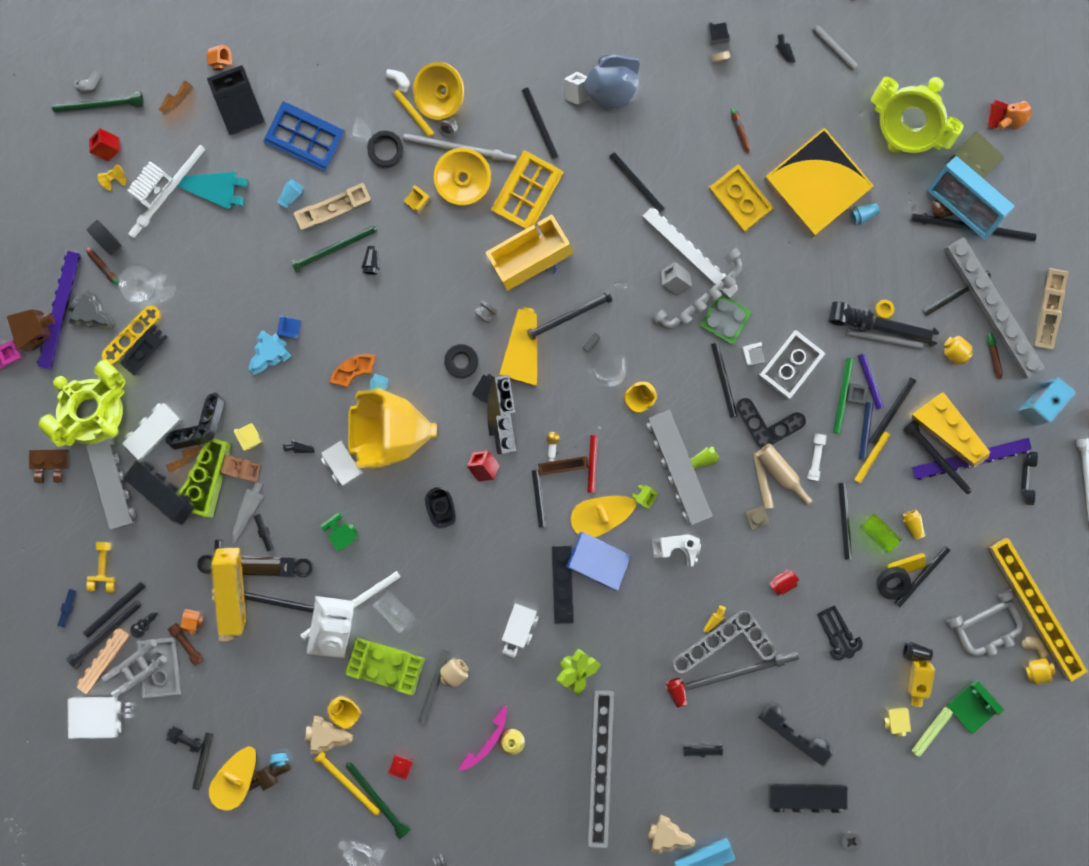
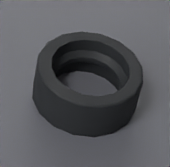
M387 130L379 131L369 139L367 145L368 156L378 167L391 168L397 165L403 157V143L394 132ZM388 138L396 144V154L390 160H381L375 154V144L381 139Z
M96 220L86 229L111 256L122 246L99 220Z

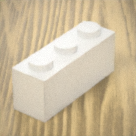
M165 403L156 405L151 411L153 414L148 419L146 417L138 423L139 428L135 432L130 431L124 437L125 441L122 444L138 460L142 461L182 421Z

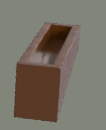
M587 456L538 464L540 476L589 468Z

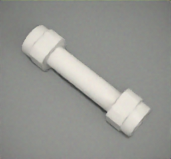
M815 434L813 442L815 449L812 467L808 471V480L819 481L821 473L819 465L822 448L826 443V435Z

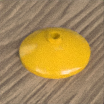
M433 62L425 65L418 72L414 80L413 97L415 104L421 113L434 120L447 119L453 116L461 107L464 98V84L458 71L444 62Z
M457 148L448 151L439 159L434 169V184L438 193L446 201L455 205H470L479 201L486 194L491 183V171L487 161L481 154L468 148ZM462 175L466 176V181L464 182L459 180Z

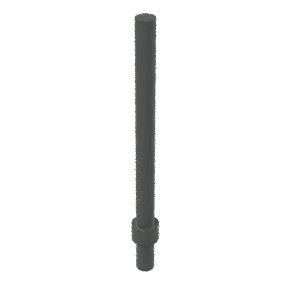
M797 652L784 656L782 654L774 656V659L688 682L686 686L688 690H692L770 667H781L785 663L799 660Z

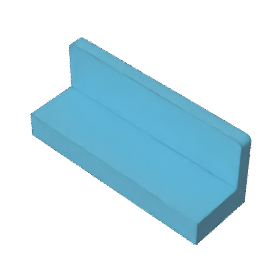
M725 838L674 860L676 866H722L734 861L735 856L728 839Z

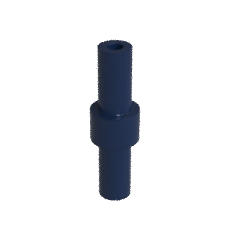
M69 589L65 603H62L60 609L62 612L57 626L65 628L69 613H72L74 607L72 603L76 594L75 590Z

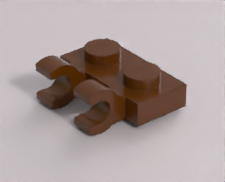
M29 450V469L35 470L34 482L44 483V470L54 469L53 482L63 483V469H69V450Z

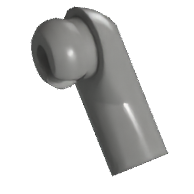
M92 71L88 80H77L75 82V89L81 93L94 90L101 74Z

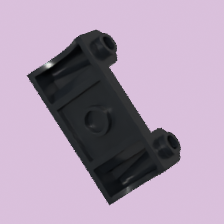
M777 703L767 704L758 718L824 767L833 755L830 743L821 738H815L810 743L801 735H798V737L794 736L793 733L795 731L783 723L785 718L782 717L783 711L781 706Z

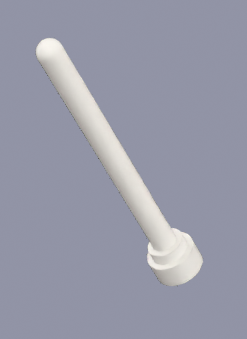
M1089 438L1076 440V447L1081 451L1089 521Z

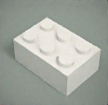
M794 330L758 377L789 400L826 353L797 330Z

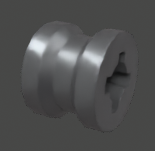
M482 300L480 307L473 312L489 323L490 317L496 314L497 310Z
M118 701L121 702V713H118V718H133V713L131 712L133 702Z
M846 831L842 834L840 842L847 851L853 852L860 848L861 838L857 833Z

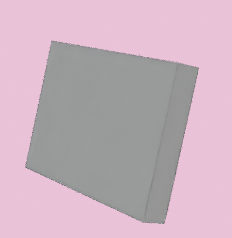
M176 637L153 639L157 642V645L151 652L143 656L148 665H151L161 656H165L167 662L156 672H153L141 681L142 699L181 695ZM151 640L137 641V649L139 650Z

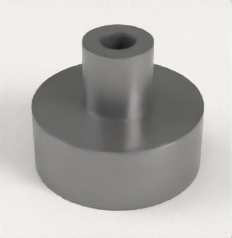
M454 118L442 119L437 125L438 131L445 137H452L458 130Z

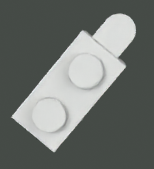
M518 604L514 605L502 638L506 642L502 655L515 659L518 648H524L525 644L529 645L532 634L529 633L531 626L535 627L539 618L536 615L537 611ZM508 644L516 645L515 650L507 648Z

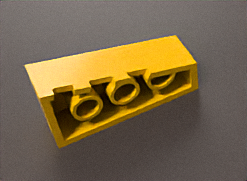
M944 392L912 414V420H915L924 430L936 437L943 445L950 448L972 468H975L989 458V450Z

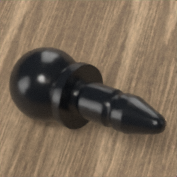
M152 612L144 620L140 619L138 623L133 624L130 628L131 635L135 638L144 636L145 631L149 630V625L155 620L158 612Z

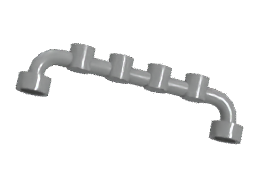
M735 248L724 257L728 263L733 261L735 264V268L731 273L674 320H666L667 314L662 309L651 318L654 324L659 323L668 329L675 328L681 323L685 326L692 320L691 315L697 311L699 314L707 307L706 302L710 299L714 302L722 295L720 291L724 287L729 289L737 283L735 278L742 271V261L739 258L741 253Z

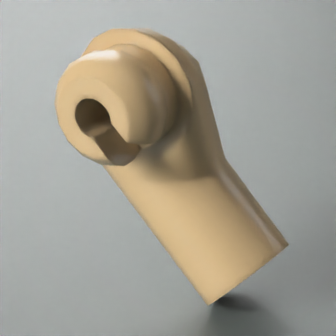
M1030 636L1022 641L1024 649H1036L1041 658L1050 654L1039 638Z

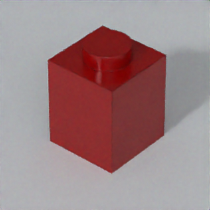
M395 754L388 774L406 780L414 760Z

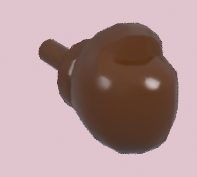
M938 199L931 203V210L935 217L941 218L953 215V212Z

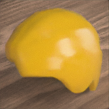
M637 382L624 393V402L635 413H642L651 408L657 399L655 388L648 382Z
M343 696L334 698L327 708L329 719L342 729H349L355 725L360 716L358 706L351 699Z

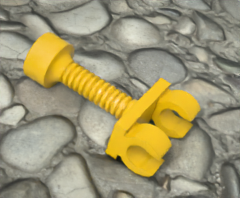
M95 542V550L99 552V573L97 576L87 577L86 590L87 592H95L96 581H106V593H114L115 577H105V557L107 551L111 550V543Z

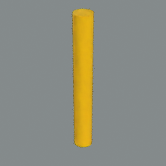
M397 89L393 93L395 98L430 138L434 134L433 130Z
M883 432L854 480L861 484L891 436L889 433Z

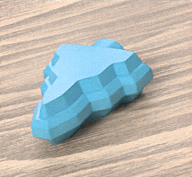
M262 330L257 337L258 343L254 348L255 356L250 361L248 371L255 375L263 372L268 366H275L280 361L285 362L292 356L284 348L287 343L276 333L270 336Z

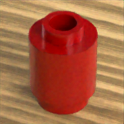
M786 570L775 577L770 585L777 596L784 595L798 586L796 582L799 579L794 571L789 572V570Z

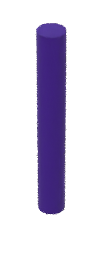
M865 353L860 354L858 358L876 408H883L884 405Z

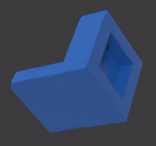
M280 315L277 335L298 340L301 320L286 318Z

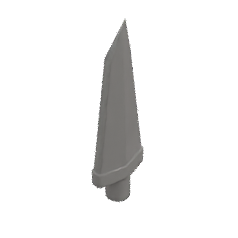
M255 482L252 490L246 488L244 492L245 494L232 530L234 544L264 497L259 494L262 484Z

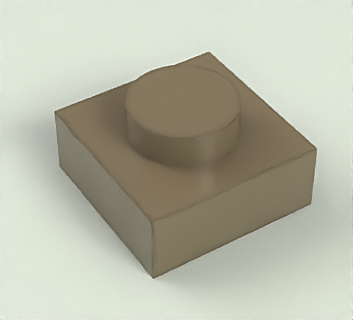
M763 506L745 512L751 530L770 524Z

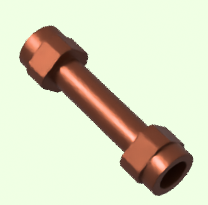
M177 623L167 629L172 637H176L191 657L189 660L194 666H197L204 660L200 652H196L181 631L183 630Z

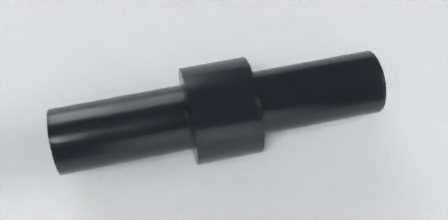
M261 514L253 516L258 527V535L262 538L267 552L274 550L269 536L270 531L265 526Z

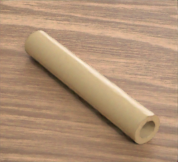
M755 452L753 457L764 509L773 508L766 468L756 457L758 452Z

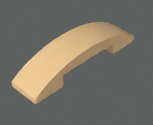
M361 183L341 194L313 206L305 207L293 214L302 231L354 210L371 201V198L364 183Z

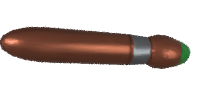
M732 108L731 118L735 124L743 149L749 153L750 144L741 123L740 115L736 109Z
M86 248L88 256L103 271L107 279L113 284H118L115 273L111 272L95 251Z

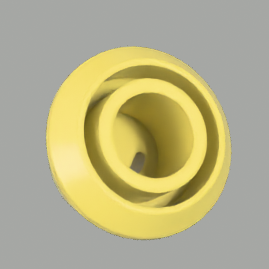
M508 729L500 735L498 744L503 753L516 755L523 750L525 740L518 730Z

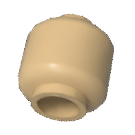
M451 659L441 668L440 674L442 677L440 679L445 686L458 687L468 678L469 668L461 659Z

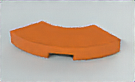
M364 354L347 359L335 369L329 383L348 388L351 381L357 376L363 374L371 375L376 356Z

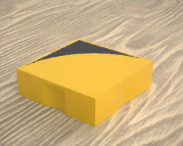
M825 128L770 172L764 179L780 200L790 207L796 219L812 238L874 187Z

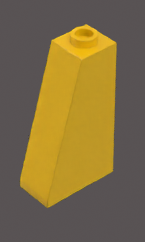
M523 307V309H518L499 376L510 375L511 380L536 387L537 336L536 339L531 340L527 330L537 328V314L534 313L533 309Z

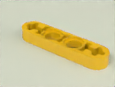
M155 306L144 308L103 350V360H107L110 364L119 362L151 326L159 321L161 317L159 309ZM149 310H155L156 312L154 313V315L156 317L154 319L149 318L147 320V322L150 323L148 326L145 322L140 320L141 317L146 319L149 316V314L147 313ZM136 323L143 325V331L139 334L133 331V326ZM126 336L130 339V344L127 347H122L120 339ZM115 344L119 349L123 350L121 354L119 351H117L114 354V356L116 357L114 360L107 359V353L109 351L114 352L116 350V348L113 347Z

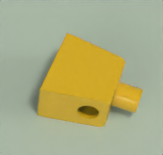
M911 661L908 692L912 696V706L922 707L924 698H930L935 668L929 661Z

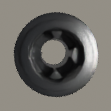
M367 246L361 266L364 274L377 275L380 270L379 248L376 246Z
M914 642L905 643L903 658H907L908 661H931L933 657L932 649Z

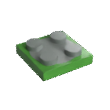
M722 294L713 302L700 326L733 345L752 312Z

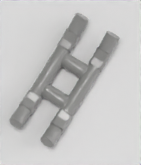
M155 640L149 641L132 656L101 676L104 683L122 672L128 682L112 691L113 697H119L128 692L167 662L165 656H161L151 665H148L143 656L151 652L157 645ZM137 661L142 672L134 677L129 666Z

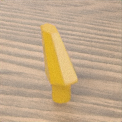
M720 605L717 612L712 614L703 629L704 632H711L726 619L724 616L726 608Z

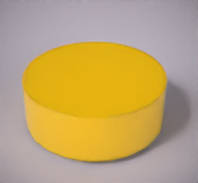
M881 300L875 306V314L878 317L888 319L894 314V305L889 300Z

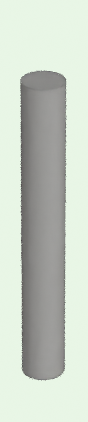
M818 25L812 30L852 70L858 66Z

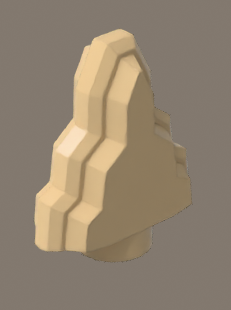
M314 716L312 727L306 728L305 742L310 743V754H320L322 751L331 750L334 746H343L351 743L353 735L344 729H337L333 723L326 722L324 717Z
M660 815L657 825H651L648 840L652 841L651 853L671 852L675 848L682 850L694 848L695 840L689 834L681 832L678 825L671 823L670 818Z

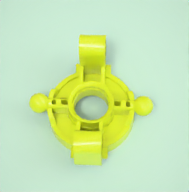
M884 77L872 95L871 101L876 105L874 110L880 113L881 131L889 142L888 148L891 153L896 154L901 151L920 153L932 147L938 150L941 147L950 149L960 135L964 125L953 117H949L947 120V113L942 103V98L937 93L943 89V81L935 77L929 80L928 87L920 85L918 87H905L896 91L899 87L898 83L890 77ZM910 107L921 109L926 115V124L920 128L908 126L903 120V112Z
M107 360L100 361L94 369V373L99 378L98 380L88 379L80 382L73 380L69 384L63 376H58L53 380V387L60 391L57 396L56 419L51 415H46L39 421L38 428L57 447H62L66 443L71 446L74 442L85 445L96 444L107 438H114L118 434V426L123 415L120 397L125 393L122 388L126 380ZM88 399L96 400L98 407L94 415L86 419H79L76 412L80 403Z

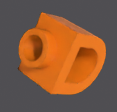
M226 45L210 48L207 51V65L213 66V70L216 71L224 70V67L232 65L229 48Z
M185 609L180 628L185 629L184 633L195 635L197 629L202 627L203 617L200 616L201 612Z

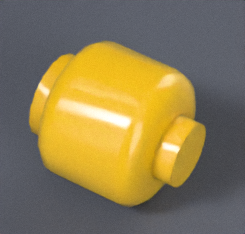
M961 336L950 337L944 344V355L955 364H965L973 355L972 345Z
M1046 658L1029 662V667H1026L1029 681L1035 685L1052 682L1053 675L1056 674L1054 664H1049Z

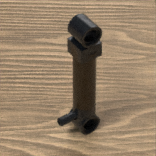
M215 540L214 555L217 549H222V540ZM203 555L198 559L197 568L200 572L212 574V567L209 570L205 569L203 562L206 559L213 561L214 555ZM241 556L242 575L295 577L296 574L299 577H308L314 572V564L307 558H301L295 562L296 558ZM302 562L307 563L309 566V570L306 573H301L299 570V565Z

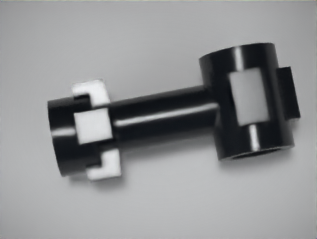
M174 726L169 729L166 735L167 741L175 745L177 742L189 746V751L193 753L200 751L203 745L200 739L195 738L192 740L182 735L183 730Z

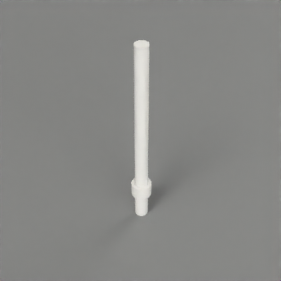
M198 146L153 205L147 209L143 216L140 215L138 217L137 223L128 233L130 236L135 238L140 230L149 224V219L206 150L203 146Z
M397 571L353 599L352 601L355 602L354 608L401 578ZM310 629L300 634L304 641L309 638Z

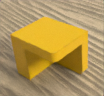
M414 185L412 187L413 190L403 202L419 214L430 201V196Z

